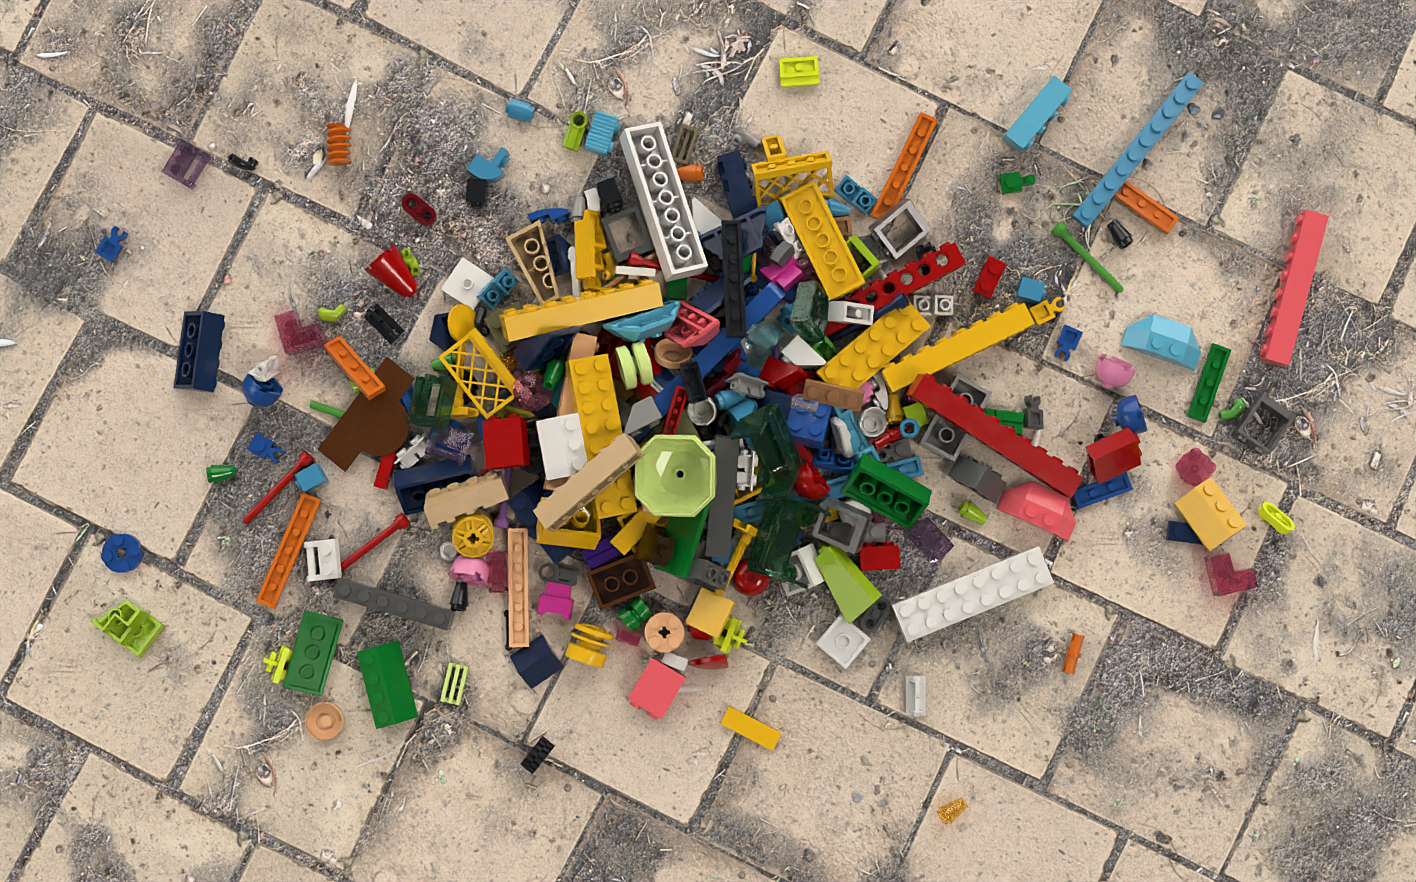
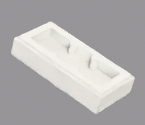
M614 267V274H627L628 279H640V276L655 277L656 272L655 269Z
M837 416L832 417L830 423L837 451L846 458L854 456L850 442L851 434L847 430L845 422Z

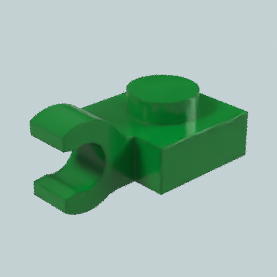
M1019 172L1001 174L999 176L1002 195L1022 192V186L1034 185L1035 183L1034 175L1020 177Z

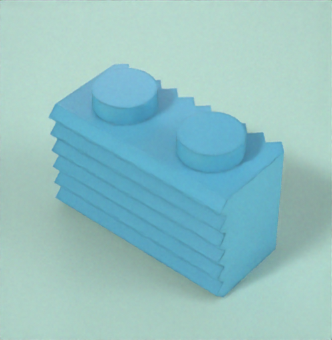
M596 110L584 144L585 151L607 157L608 153H612L615 142H613L614 135H618L621 128L619 118Z

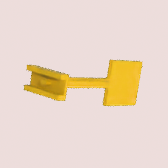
M736 518L732 526L739 530L741 535L726 570L731 572L727 586L751 539L763 542L766 534L752 525H746ZM702 587L685 623L719 639L735 602L723 597L725 593L723 590L716 589L715 592H712Z

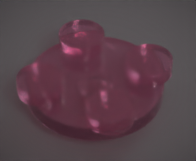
M1193 448L1180 458L1175 465V469L1184 482L1196 487L1211 477L1212 473L1216 470V465L1199 448Z

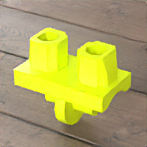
M728 618L724 629L728 630L726 637L721 635L719 639L715 637L713 644L720 648V651L730 654L732 647L739 649L741 642L747 644L748 640L743 638L746 631L740 629L743 621L737 618Z
M281 646L277 660H275L277 653L273 651L270 658H263V662L267 663L266 671L271 672L273 665L275 666L271 676V680L274 683L284 682L287 670L283 668L285 662L289 663L292 650L288 646Z

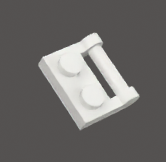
M338 539L303 542L307 555V582L342 578ZM314 547H318L320 574L317 575Z

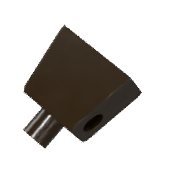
M647 522L634 558L665 567L667 562L673 557L672 550L675 540L665 528Z

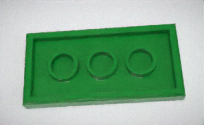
M711 502L695 517L670 516L666 530L675 540L672 550L673 557L667 562L665 567L654 565V569L685 579L688 578Z
M304 610L283 682V688L322 697L343 625V619Z

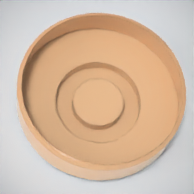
M663 339L655 346L654 358L658 364L665 368L680 369L681 364H689L691 362L692 348H683L668 339Z
M331 702L318 703L311 707L306 715V729L315 739H332L343 729V712L337 705Z

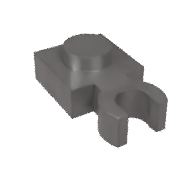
M1032 395L1025 396L1024 402L1027 408L1023 409V428L1033 430L1044 429L1043 410L1039 409L1041 403L1040 396L1033 397V401Z
M908 438L899 440L894 444H889L890 449L882 448L876 451L885 453V458L880 459L882 463L886 462L889 457H892L893 462L913 457Z

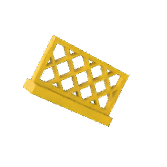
M829 151L751 164L758 207L766 206L776 200L780 201L781 206H783L780 195L785 190L789 193L793 192L788 187L794 180L800 184L796 188L798 189L806 185L812 177L819 180L817 183L819 188L823 183L829 186V191L821 192L824 198L834 197L832 160ZM827 168V173L823 177L816 174L818 170ZM799 173H808L809 175L803 181L797 178ZM781 176L789 177L785 184H782L777 180ZM768 179L770 182L764 188L759 185V180ZM774 184L781 187L776 194L769 191ZM765 194L772 197L769 202L761 203V199Z
M477 328L472 329L465 337L438 357L486 420L525 391ZM468 339L474 345L473 353L462 352L463 343ZM450 353H457V365H450L445 357ZM461 354L472 355L471 367L460 366ZM475 356L484 357L486 360L485 369L474 368ZM460 368L471 369L469 381L460 379ZM473 370L485 371L483 383L472 381ZM487 372H495L497 374V385L486 383ZM472 384L483 385L481 397L474 396L471 393ZM486 385L497 387L495 398L484 397ZM499 387L507 388L512 395L506 400L498 399ZM484 399L495 401L494 409L488 414L483 408Z

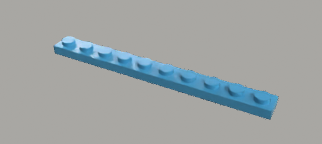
M1190 71L1185 75L1071 217L1085 229L1089 227L1203 86L1204 83Z
M919 455L886 464L909 478L924 475ZM849 475L826 481L831 491L825 497L818 500H808L803 495L799 497L793 490L736 506L733 510V521L736 518L744 524H750L820 504L822 500L829 497L835 499L846 497V495L841 493V490Z

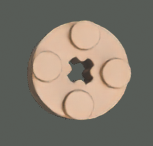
M657 613L648 620L645 626V639L649 646L656 651H673L681 644L684 638V625L679 617L673 613ZM664 626L667 630H670V634H667L666 637L659 634V630H662Z

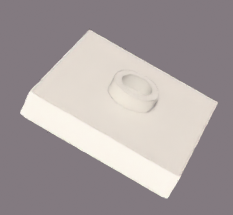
M462 257L441 290L460 303L470 306L475 311L481 302L476 296L494 277Z
M840 613L815 644L844 669H847L871 639L853 623L848 624Z

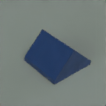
M543 634L529 643L530 647H523L510 656L518 674L531 689L565 667Z

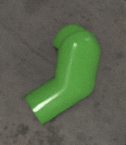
M1235 399L1231 410L1219 411V419L1222 421L1239 418L1246 409V403L1243 399Z

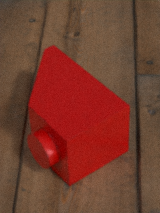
M768 356L759 378L768 382L765 385L770 389L777 387L783 390L807 378L808 373L799 366Z

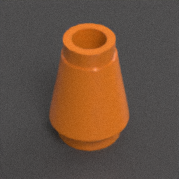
M692 164L676 168L680 180L694 183L703 181L702 165Z

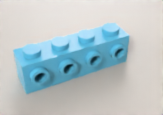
M1054 75L1002 139L1019 153L1023 149L1027 151L1034 143L1032 138L1036 134L1040 136L1045 130L1046 126L1044 124L1048 119L1052 121L1059 113L1056 109L1060 105L1064 107L1071 99L1069 94L1072 89Z

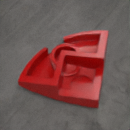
M726 653L707 658L693 659L687 662L689 666L700 669L716 670L729 668Z

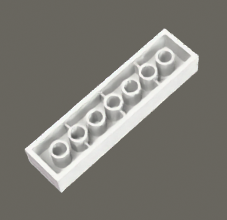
M661 122L624 129L619 140L665 281L668 282L702 274L708 267Z
M1035 546L891 604V609L903 639L908 643L1051 585L1054 582L1039 546Z

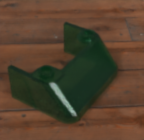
M772 403L741 418L730 436L731 440L750 438L762 465L757 474V480L762 486V490L757 498L758 503L787 499L802 465L800 454L782 409L778 403Z
M777 496L771 497L766 504L747 562L748 570L785 584L808 589L809 585L795 580L797 569L794 565L788 564L800 526H811L816 514L831 517L832 513L811 503Z

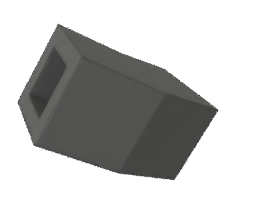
M784 240L770 255V260L783 268L786 262L795 254L794 246Z

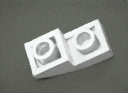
M911 296V304L922 316L953 315V296Z
M878 371L869 379L874 388L879 390L873 394L874 399L872 401L876 407L885 411L888 408V396L885 383Z

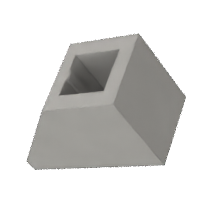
M652 396L633 404L624 430L625 434L631 435L633 438L642 433L641 429L647 426L651 429L660 424L659 420L662 419V416Z

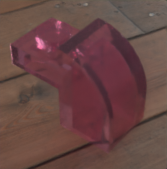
M487 552L486 560L489 568L487 583L489 593H509L507 552Z

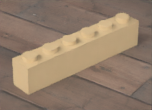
M625 433L616 436L613 439V443L601 449L593 460L586 462L579 472L572 474L567 479L565 484L554 489L551 496L540 501L537 505L538 507L533 512L546 530L555 532L645 456V454L631 436Z

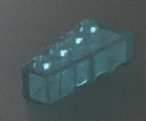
M770 317L761 321L758 325L754 323L746 334L745 347L763 362L788 332Z

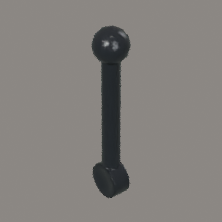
M505 610V611H504V616L506 617V645H505V650H506V651H511V650H512V647H509V610Z

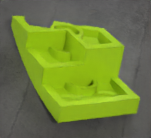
M129 600L120 603L116 608H111L101 617L90 621L98 629L107 633L116 642L125 646L139 658L143 657L165 628L164 624Z

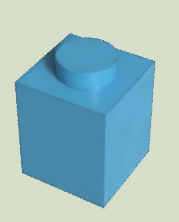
M1022 277L1019 280L1014 298L1037 305L1040 300L1043 301L1047 291L1044 289L1045 283Z
M314 463L295 474L297 478L295 483L304 492H310L329 481L318 463Z

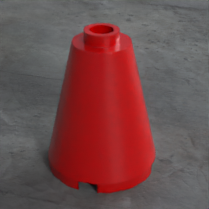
M392 244L390 246L392 250H385L369 265L372 269L367 267L365 271L403 298L406 296L411 298L418 291L416 288L418 283L397 247Z

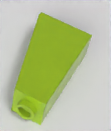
M826 543L818 550L820 555L815 558V561L846 622L850 624L882 595L841 548L832 544L828 546Z

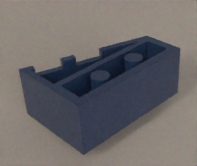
M740 150L717 156L718 172L732 219H735L758 207L757 200L751 194L752 183L750 177L747 178L745 171L747 167L745 160L741 157Z

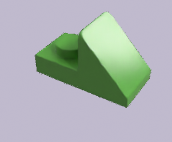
M822 334L810 346L826 363L839 353V350L825 334Z

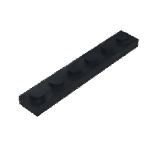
M721 220L726 338H746L741 220Z

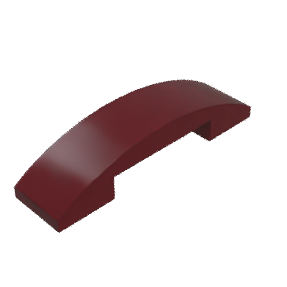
M739 347L724 358L723 369L704 384L707 397H711L727 384L725 380L736 373L741 360V349ZM687 398L684 406L688 405V403L690 402V400L688 401Z

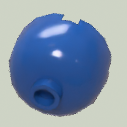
M247 374L242 382V392L247 402L252 406L268 407L273 405L283 391L282 386L275 378L261 382L256 380L254 376Z
M1131 395L1122 399L1117 404L1116 415H1113L1116 427L1120 426L1122 430L1129 427L1132 433L1136 434L1147 432L1146 422L1137 396Z

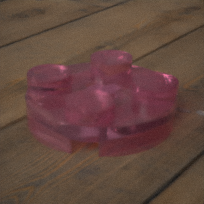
M527 371L513 385L515 398L517 397L520 401L519 404L529 411L543 409L552 399V390L543 386L544 377L538 373ZM533 388L536 394L532 395V391L529 389Z

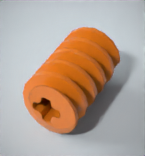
M339 123L327 124L326 126L329 130H327L326 134L329 137L326 139V142L330 145L326 147V150L329 151L326 154L327 159H329L326 164L330 166H343L351 162V159L346 158V155L351 154V151L346 150V148L351 147V144L346 142V140L351 139V136L346 135V133L351 132L352 129Z

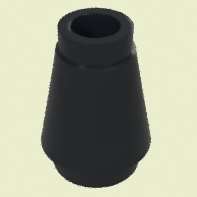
M1117 219L1107 225L1115 246L1119 247L1120 250L1126 248L1134 241L1132 239L1133 235Z
M456 582L449 603L451 610L465 612L466 608L469 607L468 583Z

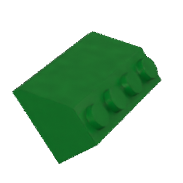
M865 453L861 455L854 465L841 490L842 494L908 530L929 505L932 492L931 489Z
M399 640L357 651L376 729L419 717Z

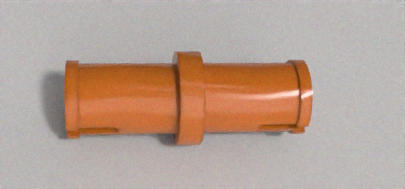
M1072 633L1069 649H1066L1065 652L1067 656L1062 671L1075 674L1078 658H1081L1082 655L1080 651L1085 636Z

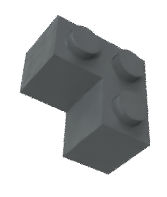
M959 455L947 475L958 484L973 490L980 497L995 504L1007 485L1001 479L1002 475L992 470L991 466L984 462L980 465L976 459L970 456L964 458Z

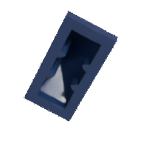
M560 234L546 239L555 277L569 272L571 261L568 259V248L571 245Z
M449 312L434 315L429 338L431 342L443 351L448 350L457 343L448 329L447 320Z

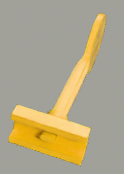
M466 304L455 305L448 315V329L451 336L457 342L475 328V312ZM470 339L463 343L462 352H465L466 343L470 342ZM458 354L456 356V365L458 362ZM461 354L460 366H464L465 355ZM464 368L459 369L461 380H464ZM455 380L452 407L436 408V416H447L448 419L472 418L479 416V409L464 406L463 389Z

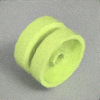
M643 341L632 343V356L625 345L615 348L619 371L626 390L637 387L636 375H638L640 383L643 385L654 383L651 361Z

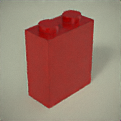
M510 414L505 419H501L500 416L489 417L488 421H482L486 469L498 470L530 466L526 418L520 417V414Z
M1129 427L1085 447L1089 470L1098 484L1141 465L1140 456H1142V452L1138 445L1140 444V439L1136 433H1132Z

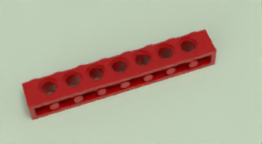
M946 242L939 247V251L935 253L932 251L927 252L921 256L922 260L915 262V260L910 261L904 265L905 268L899 272L897 269L887 274V278L884 280L876 279L869 283L870 287L865 290L859 288L852 292L853 296L847 299L842 297L836 301L874 306V311L893 302L892 299L895 298V295L903 292L908 296L965 266L966 262L956 243ZM944 256L948 262L944 266H939L936 263L937 258ZM921 266H928L930 272L927 275H921L918 272ZM904 275H910L912 282L905 285L901 282V278ZM892 284L895 290L893 293L887 294L884 292V286ZM869 293L877 295V300L874 303L866 301ZM827 306L817 311L818 314L815 315L823 334L827 337L851 325L827 321Z

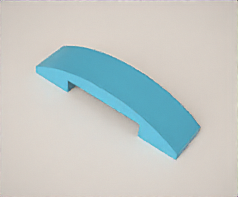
M832 406V416H837L845 422L847 430L851 434L850 442L855 461L857 462L861 455L865 453L881 462L874 446H869L865 436L859 430L858 423L852 413L853 410Z

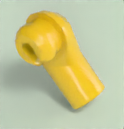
M611 251L602 255L606 266L601 273V277L605 281H609L615 276L614 267L617 264Z

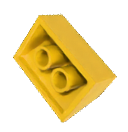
M1211 477L1174 503V506L1209 552L1247 526Z
M541 497L540 501L547 499L548 497ZM588 503L555 532L546 530L539 519H537V543L595 550L601 538L600 519H594L592 504Z

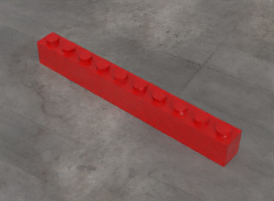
M928 373L916 376L906 395L1057 493L1072 498L1083 477L1078 475V470L1071 466H1064L1062 464L1063 461L1056 456L1050 457L1047 455L1048 451L1038 445L1035 447L1031 444L1032 440L1023 435L1020 437L1015 434L1016 430L1008 425L1004 427L999 423L1000 419L984 414L983 408L976 404L972 406L968 403V399L961 394L955 395L951 392L953 390L951 387L943 383L942 385L935 382L936 378Z

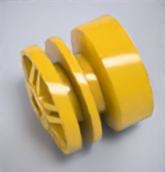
M478 509L471 515L461 514L455 518L456 521H453L452 541L457 552L471 558L486 554L494 541L493 522L489 514L482 509ZM472 533L475 534V538H471Z
M575 623L574 628L582 632L581 634L572 632L571 635L579 641L578 643L569 642L564 655L585 664L604 668L608 655L601 652L600 649L601 647L610 648L611 645L603 641L604 639L613 641L614 635L592 624Z

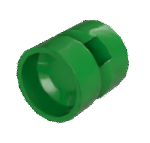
M639 595L630 602L629 607L625 606L617 612L632 632L641 626L642 621L646 622L654 616L651 609Z

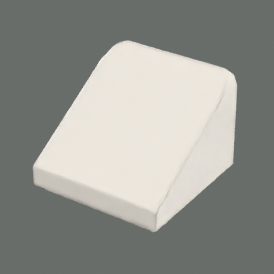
M889 258L879 260L882 267L871 276L873 281L876 279L882 281L887 278L889 272L895 270Z

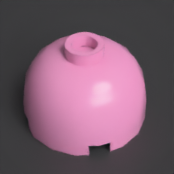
M1100 354L1096 362L1095 373L1103 381V386L1113 389L1114 386L1122 387L1131 381L1137 369L1136 367L1131 368L1132 365L1117 357L1112 356L1111 359H1107V354Z
M461 555L453 562L449 576L454 581H457L458 578L462 579L464 583H468L471 586H484V583L488 584L490 569L487 561L482 557L471 558Z

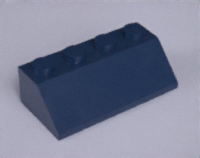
M207 311L184 312L174 389L214 393L217 385V369L220 365L219 354L222 348L221 339L225 328V315Z
M468 454L394 472V488L406 516L424 511L426 493L434 488L442 489L454 482L459 484L471 477H477L471 455Z
M541 479L520 491L507 502L536 540L538 518L533 509L546 492L543 489L544 483ZM540 544L555 565L578 549L575 547Z

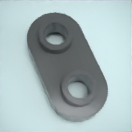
M880 597L866 609L860 619L862 630L868 633L878 630L891 610L890 601L885 597ZM880 602L884 604L882 610L877 609V604ZM868 619H872V626L866 625Z

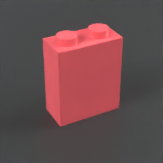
M652 657L628 697V700L631 701L629 704L638 710L641 707L647 710V715L655 720L658 717L662 719L685 681L686 676Z

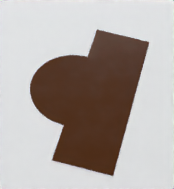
M388 357L384 359L374 373L385 385L386 391L371 400H368L360 392L317 449L344 472L348 470L361 451L373 456H385L400 448L407 438L409 417L405 407L399 400L415 378Z

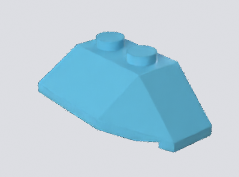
M674 300L663 302L661 307L630 314L603 324V328L625 341L634 343L639 341L645 342V338L650 336L651 338L659 337L662 335V332L669 330L676 318L680 302Z
M1155 314L1126 327L1120 345L1192 371L1196 370L1201 354L1190 326Z

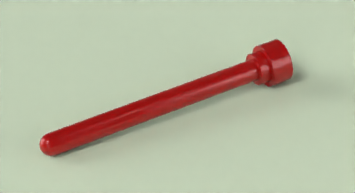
M629 253L627 267L643 266L662 271L659 262L644 259L642 256H639V253ZM704 272L699 275L690 276L691 278L708 282H716L719 279L716 275Z
M303 451L298 456V463L243 518L244 524H249L295 477V474L303 468L313 465L315 459L308 452Z
M402 512L398 514L393 524L341 562V572L395 531L406 529L410 526L411 523Z

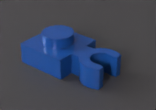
M117 226L112 228V236L110 238L104 236L95 250V253L112 263L115 262L124 248L119 243L128 237V233L125 231L118 236L117 232L120 228Z
M1063 325L1056 342L1061 347L1055 351L1054 357L1057 358L1059 353L1063 352L1065 354L1063 361L1066 362L1070 358L1069 349L1076 350L1083 332L1068 325Z
M257 432L247 448L248 451L263 459H266L269 455L270 459L276 463H279L280 460L275 458V454L277 452L285 454L283 449L273 448L274 441Z

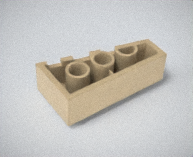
M538 220L506 237L507 243L540 304L542 305V301L550 299L561 301L541 221Z
M490 471L482 477H471L459 484L454 482L445 488L430 490L426 493L424 511L433 530L438 528V523L446 520L447 523L456 521L455 518L461 514L471 515L480 506L485 509L508 500L509 489L502 471Z

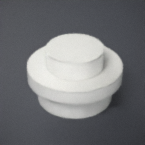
M447 541L440 547V555L445 560L452 561L459 556L453 541Z

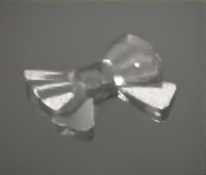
M797 394L792 397L790 405L791 407H800L802 412H805V409L814 413L817 411L819 403L816 399L809 403L803 401V394Z

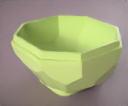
M654 435L641 448L645 456L635 463L634 495L654 516L695 517L716 496V456L696 435ZM679 470L684 473L682 478L677 475Z

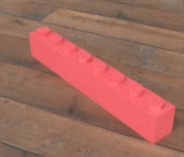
M1305 210L1296 217L1295 225L1297 227L1295 233L1290 238L1291 249L1285 257L1286 268L1280 275L1281 286L1275 294L1276 305L1270 312L1272 320L1266 328V342L1260 350V355H1262L1260 361L1280 367L1290 364L1329 218L1327 215Z

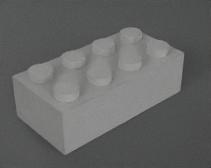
M959 374L954 376L949 385L953 389L952 393L963 395L968 399L969 404L972 406L976 404L983 409L992 392ZM934 413L918 445L953 463L956 461L969 435Z

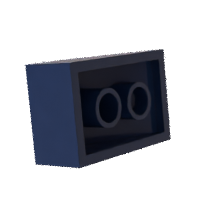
M580 327L566 328L533 338L523 339L518 343V347L513 354L524 372L546 367L547 363L551 360H559L580 331Z

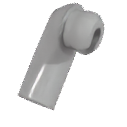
M748 131L735 133L731 139L734 145L748 143L754 149L761 143L759 139Z

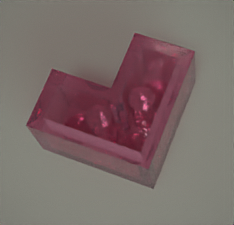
M294 310L274 316L282 345L287 355L299 354L324 346L327 343L323 327L318 323L302 327L299 314Z
M1230 553L1204 557L1213 596H1223L1258 587L1254 568L1234 570Z

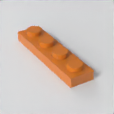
M1127 180L1113 196V198L1166 235L1179 219L1178 216Z
M341 336L324 344L325 351L368 400L386 391L385 385Z

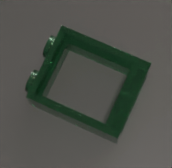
M812 280L799 282L790 318V324L807 344L824 342L830 301L819 283Z
M425 374L424 377L416 376L406 422L419 427L448 429L458 383L450 380L451 377L439 374L438 377L431 374ZM432 386L440 387L434 416H426Z

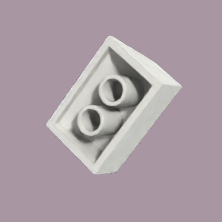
M575 413L536 421L546 480L569 477L579 472L583 465L588 462L579 414Z

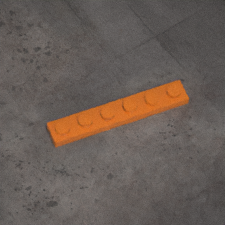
M920 112L870 217L879 219L899 202L938 119Z
M302 492L256 602L276 609L301 551L303 542L322 502L321 499Z

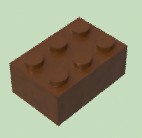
M635 554L586 573L600 610L657 588L647 562L635 559Z

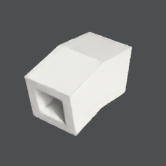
M596 188L584 191L588 209L600 212V199Z
M665 652L661 663L684 671L688 659L672 652Z

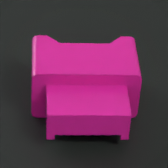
M793 257L786 262L783 268L772 263L768 267L760 269L763 279L768 284L772 281L786 293L795 283L804 278L797 261Z
M547 581L545 595L540 594L537 614L542 615L546 612L562 614L564 619L570 620L574 600L570 599L572 586Z

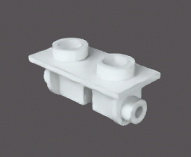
M786 217L781 223H774L772 230L779 241L785 240L794 246L795 254L792 257L796 260L805 251V248L789 218Z
M271 355L267 360L259 362L256 368L250 370L248 374L261 382L270 380L281 373V370L277 369L280 362L279 358L276 355Z
M426 433L422 436L418 434L410 441L412 445L408 449L403 447L396 454L398 458L394 463L396 464L400 461V466L403 470L411 468L419 460L415 453L417 452L422 458L432 449L433 442L430 439L425 440Z
M750 449V454H748V450H740L738 454L737 468H744V472L737 471V490H745V487H748V490L752 491L753 486H756L757 476L754 474V467L758 465V455H755L754 450Z
M906 676V715L926 716V676Z

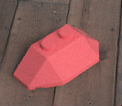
M679 301L680 307L676 318L669 330L664 331L665 338L683 348L705 345L711 342L719 333V320L683 301Z
M1033 481L1004 491L996 508L1065 541H1069L1076 525L1068 497Z

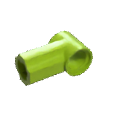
M577 111L571 115L562 147L578 152L589 123L585 113ZM578 117H582L585 120L581 126L574 124L575 119Z

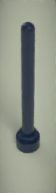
M901 292L895 295V298L892 299L893 302L874 311L873 321L894 309L898 310L901 308L903 310L910 306L906 295ZM851 324L827 338L834 343L865 325Z

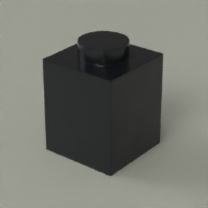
M467 178L466 203L471 205V208L482 209V206L488 205L489 183L487 179Z

